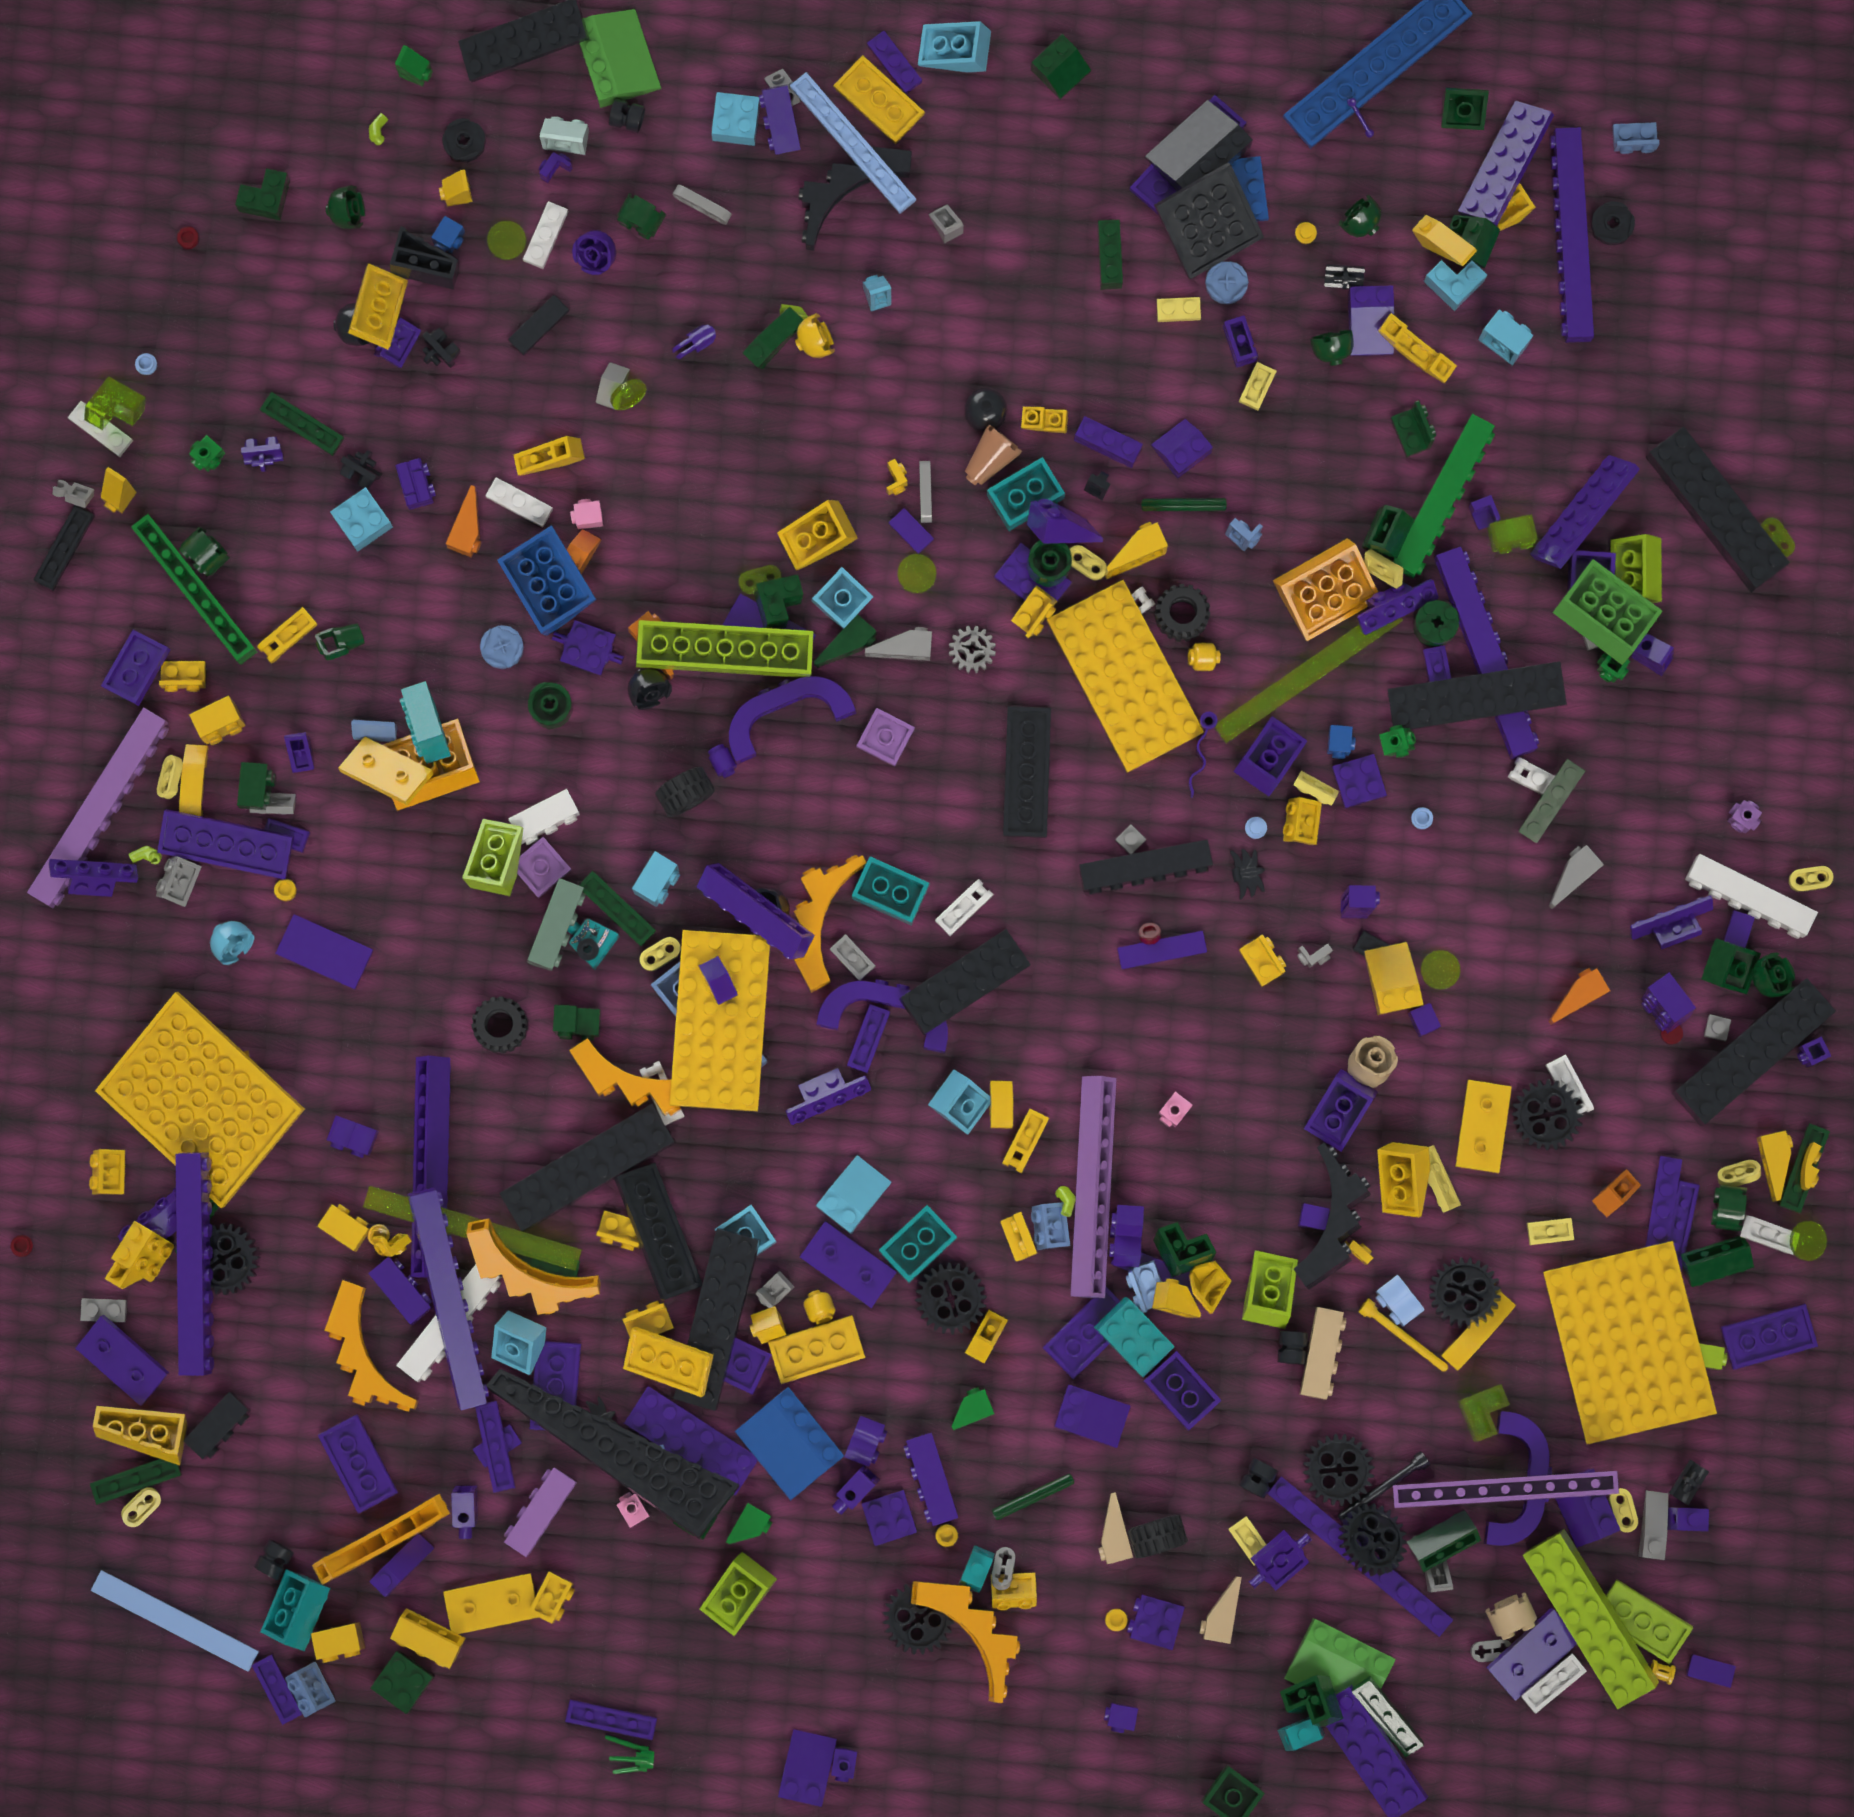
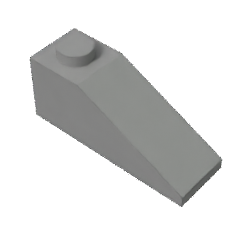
M916 627L915 630H909L865 648V657L930 661L932 631H928V628Z
M1587 845L1582 849L1578 846L1569 854L1572 858L1567 861L1549 904L1551 909L1604 865Z
M1647 1490L1645 1492L1638 1557L1665 1560L1668 1493Z

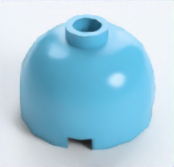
M228 921L219 924L214 928L210 939L211 951L223 965H230L239 960L237 956L242 951L244 955L249 951L254 942V935L241 922Z

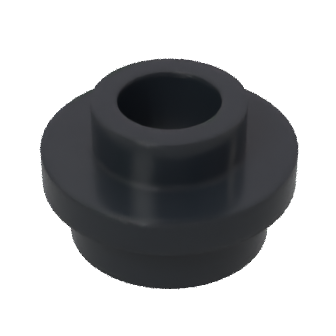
M583 939L577 946V953L581 959L590 961L597 957L599 946L592 939ZM585 946H591L592 951L590 953H585Z

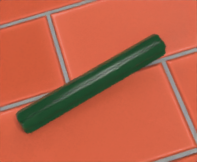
M1225 498L1142 499L1141 501L1142 511H1225L1227 508Z
M1068 1473L993 1509L992 1513L996 1520H1000L1073 1485L1074 1479Z

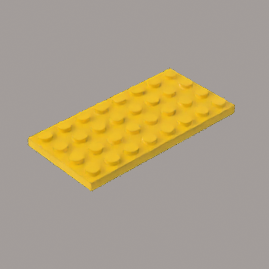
M1124 580L1046 620L1127 773L1204 733Z
M683 930L670 1106L758 1112L770 945L760 935ZM717 956L726 968L738 996L720 1005L717 1004L699 968V965Z

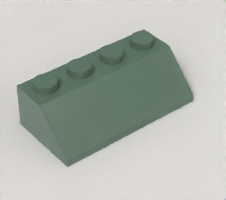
M560 878L558 879L528 957V964L552 971L554 966H559L562 958L559 951L561 946L566 947L570 935L567 934L569 925L574 927L578 914L574 912L577 905L582 906L586 895L582 893L584 887Z

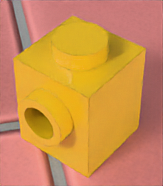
M776 1306L751 1315L753 1324L750 1325V1330L753 1337L757 1336L761 1344L786 1335L782 1317Z

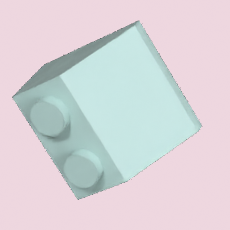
M560 117L545 118L540 132L543 149L585 155L589 134L588 124L581 120L563 121L564 119Z

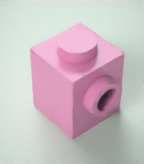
M590 499L579 500L578 504H573L574 511H570L572 524H576L578 530L603 526L599 501L591 502Z
M1175 1092L1158 1113L1161 1116L1160 1121L1168 1127L1171 1125L1176 1127L1193 1105Z
M628 1492L619 1498L620 1503L617 1504V1507L630 1528L650 1517L638 1495H632Z

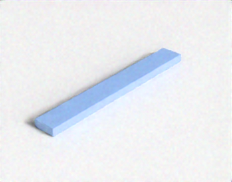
M807 72L790 85L792 91L899 214L916 201L913 194Z
M103 1570L100 1571L91 1589L92 1592L248 1672L259 1653L258 1650Z

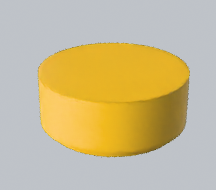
M281 879L275 884L274 893L278 899L290 901L296 896L297 888L291 880Z
M945 1524L937 1529L936 1540L940 1545L949 1547L957 1541L958 1533L952 1525Z
M1112 1609L1106 1614L1105 1623L1110 1630L1121 1631L1127 1625L1128 1619L1124 1611Z

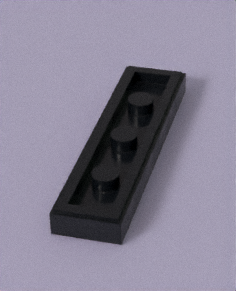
M74 505L33 580L54 591L95 517L94 514Z

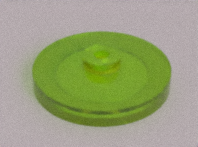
M501 221L490 229L487 243L490 251L496 257L509 260L516 258L523 252L526 246V236L524 230L517 223Z
M640 379L629 380L616 388L611 395L610 403L616 410L629 409L642 400L647 388Z
M910 555L904 558L898 567L899 583L905 590L911 593H923L933 586L936 580V567L924 555Z
M1437 950L1431 952L1424 958L1421 964L1422 979L1433 989L1444 990L1450 988L1457 982L1460 976V964L1457 958L1448 951Z
M1803 1221L1793 1228L1790 1235V1248L1797 1258L1806 1261L1815 1260L1823 1254L1826 1248V1233L1818 1223Z

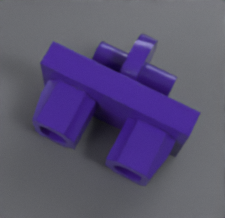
M268 437L266 445L258 446V442L255 439H246L245 446L241 448L244 464H252V467L260 466L261 472L266 471V465H273L276 461H284L277 437Z

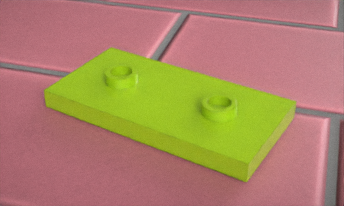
M1616 1579L1606 1597L1633 1641L1670 1665L1691 1633L1693 1626Z

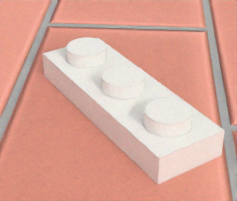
M548 201L524 255V262L544 269L568 214V209Z
M82 401L68 416L69 420L118 457H121L133 442L129 436Z
M497 477L486 494V498L542 528L553 510V507Z
M1746 1215L1740 1237L1793 1255L1799 1233Z
M1571 1653L1531 1686L1521 1697L1536 1714L1587 1671Z

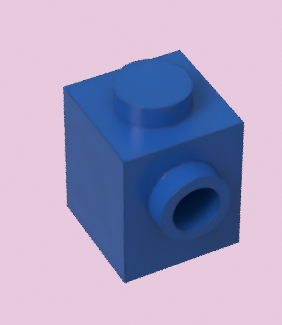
M444 216L431 237L435 244L434 247L436 246L444 252L453 253L454 249H459L465 230L462 225Z
M1331 725L1329 727L1327 754H1332V758L1344 759L1345 756H1349L1351 750H1355L1356 738L1352 737L1353 727Z

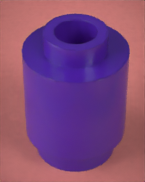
M720 744L708 751L710 755L709 760L718 776L727 778L735 773L734 769L737 765L728 748Z

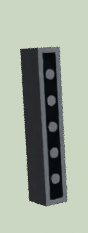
M1207 839L1079 864V872L1083 892L1095 895L1102 893V889L1105 888L1115 891L1123 889V885L1132 884V887L1144 885V881L1153 879V882L1165 881L1167 876L1174 875L1175 878L1188 876L1187 872L1196 871V874L1209 872L1208 868H1212L1213 862Z

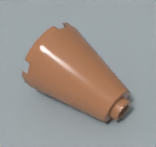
M989 424L965 470L968 474L966 478L975 486L977 483L982 485L1018 457L1022 450Z

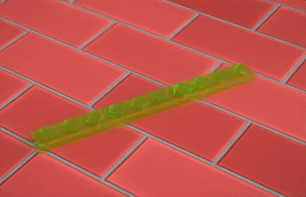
M1399 618L1367 635L1362 633L1359 624L1223 718L1214 728L1227 744L1396 627L1403 619Z
M369 1186L363 1208L414 1223L408 1197ZM440 1207L442 1214L445 1213L447 1216L448 1226L445 1229L446 1233L468 1239L466 1234L468 1223L482 1220ZM492 1223L495 1232L511 1252L576 1271L582 1249Z

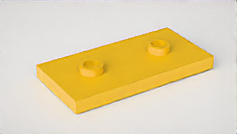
M863 55L833 85L843 97L895 144L925 114V111Z
M368 264L348 333L388 350L391 346L408 280Z
M367 737L360 741L338 767L341 773L407 806L433 776L431 769Z
M1467 1080L1455 1167L1492 1173L1500 1172L1511 1086Z
M852 1315L768 1342L781 1384L865 1358Z
M635 1326L631 1329L623 1369L703 1397L707 1387L713 1354Z
M531 1573L443 1591L450 1629L456 1634L538 1618L528 1612L536 1597Z

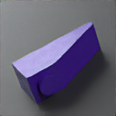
M420 1533L417 1534L369 1582L384 1597H388L435 1548Z

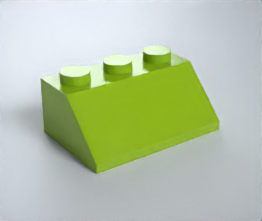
M1643 534L1611 540V553H1616L1615 576L1651 603L1662 602L1661 538Z

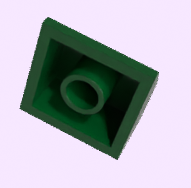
M1063 34L1031 62V71L1060 100L1091 72L1078 49Z
M1716 938L1701 979L1726 989L1747 994L1752 981L1753 967L1760 959L1761 953Z

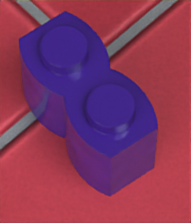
M335 1116L327 1141L331 1142L330 1146L343 1151V1148L346 1147L352 1149V1155L363 1158L364 1154L370 1156L379 1131Z
M860 1415L844 1457L868 1467L870 1463L875 1464L879 1455V1451H876L879 1442H884L887 1431L884 1430L885 1425Z

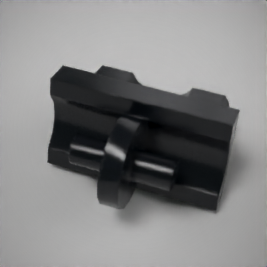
M1326 264L1324 287H1336L1346 290L1350 287L1363 286L1365 267Z
M437 328L430 334L426 332L422 335L425 338L424 341L433 349L431 351L426 346L422 350L426 354L423 359L426 364L433 362L438 366L441 363L437 358L439 356L450 368L455 365L454 360L461 351L453 342L445 349L442 348L440 344L447 336L440 328Z
M369 450L365 454L358 451L355 457L350 454L347 457L343 456L340 461L343 463L340 474L349 479L353 477L356 471L362 474L357 484L363 488L369 489L374 481L379 480L382 476V473L373 469L377 462L371 459L373 453Z
M1689 1459L1669 1494L1684 1504L1689 1505L1709 1471Z

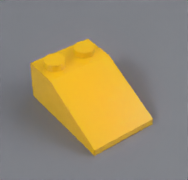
M835 500L825 501L777 532L796 570H800L858 539L840 502Z
M1148 522L1139 527L1140 530L1133 535L1107 566L1105 572L1106 580L1166 554L1168 544L1158 522L1154 524Z
M1407 942L1364 951L1378 1015L1423 1005L1419 982Z
M1392 1142L1377 1149L1382 1213L1421 1217L1430 1173L1429 1147Z

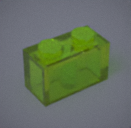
M1532 514L1493 522L1487 527L1492 551H1499V554L1509 553L1512 551V548L1520 547L1521 550L1531 548L1538 540Z

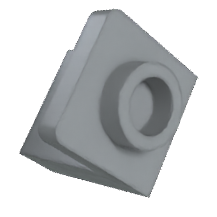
M1326 944L1310 956L1305 948L1301 946L1297 950L1299 952L1297 957L1304 966L1307 964L1311 968L1316 963L1322 965L1331 958L1329 954L1333 950L1329 944Z
M779 1271L756 1292V1295L764 1306L771 1308L777 1305L794 1286Z

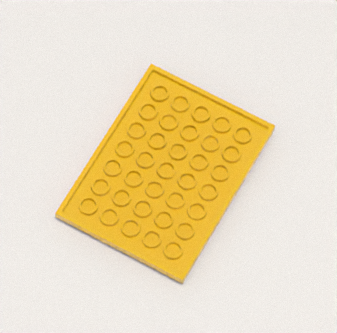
M175 992L95 1090L175 1166L176 1153L209 1152V1158L211 1159L209 1180L212 1183L209 1198L220 1208H224L305 1110L303 1106L179 992Z
M1673 1241L1543 1272L1586 1444L1717 1414Z

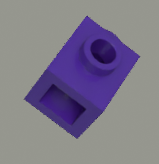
M1822 1036L1797 1048V1057L1802 1065L1805 1064L1807 1068L1831 1057Z
M1111 1703L1110 1707L1105 1709L1104 1720L1107 1721V1726H1111V1731L1124 1733L1125 1729L1134 1731L1138 1708Z
M835 1747L831 1776H836V1781L848 1782L849 1778L853 1779L857 1751Z

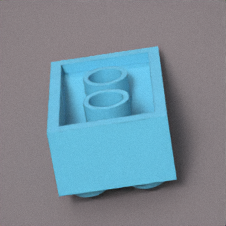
M981 21L925 24L922 30L918 65L920 67L960 72H984L987 67L991 30Z
M857 1155L825 1193L816 1207L852 1234L892 1182Z

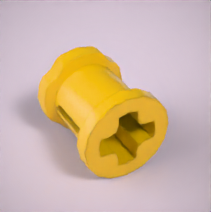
M1653 1660L1650 1666L1653 1674L1657 1679L1666 1681L1668 1685H1671L1676 1666L1671 1665L1669 1667Z

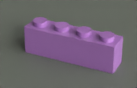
M555 1467L552 1471L548 1469L541 1479L544 1483L540 1489L535 1488L529 1497L531 1500L527 1508L522 1507L516 1516L519 1519L515 1526L510 1525L504 1534V1537H506L504 1543L525 1557L529 1556L577 1484L575 1480Z

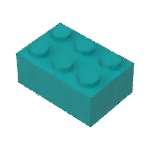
M1042 457L987 490V497L1008 531H1011L1028 520L1031 501L1048 499L1058 503L1064 499L1065 492Z
M426 681L401 689L403 698L400 699L403 711H405V719L411 731L410 735L418 756H423L426 764L451 756L436 705Z
M869 857L852 894V899L912 926L930 883L873 857Z
M926 1205L881 1247L879 1252L910 1283L957 1239V1236Z
M1124 1297L1094 1326L1098 1333L1141 1377H1144L1175 1347L1127 1297Z
M286 1569L260 1632L284 1645L305 1651L310 1641L311 1633L319 1620L323 1605L328 1598L330 1588L307 1576Z

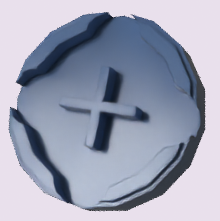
M1220 262L1211 267L1207 273L1206 290L1210 297L1218 303H1235L1242 299L1247 291V273L1242 266L1235 262Z
M500 625L486 631L481 639L480 649L482 657L489 665L498 669H506L518 663L523 655L524 645L522 638L516 630L509 626Z

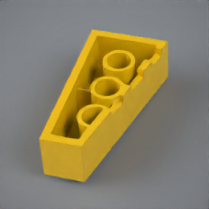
M96 1406L93 1422L96 1437L181 1465L184 1448L183 1441L185 1440L188 1426L185 1414Z

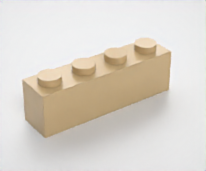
M1320 1307L1315 1309L1299 1395L1327 1400L1328 1396H1332L1334 1383H1330L1332 1374H1336L1338 1361H1335L1336 1352L1340 1353L1342 1340L1339 1339L1340 1330L1344 1331L1346 1325V1318L1343 1317L1344 1312Z

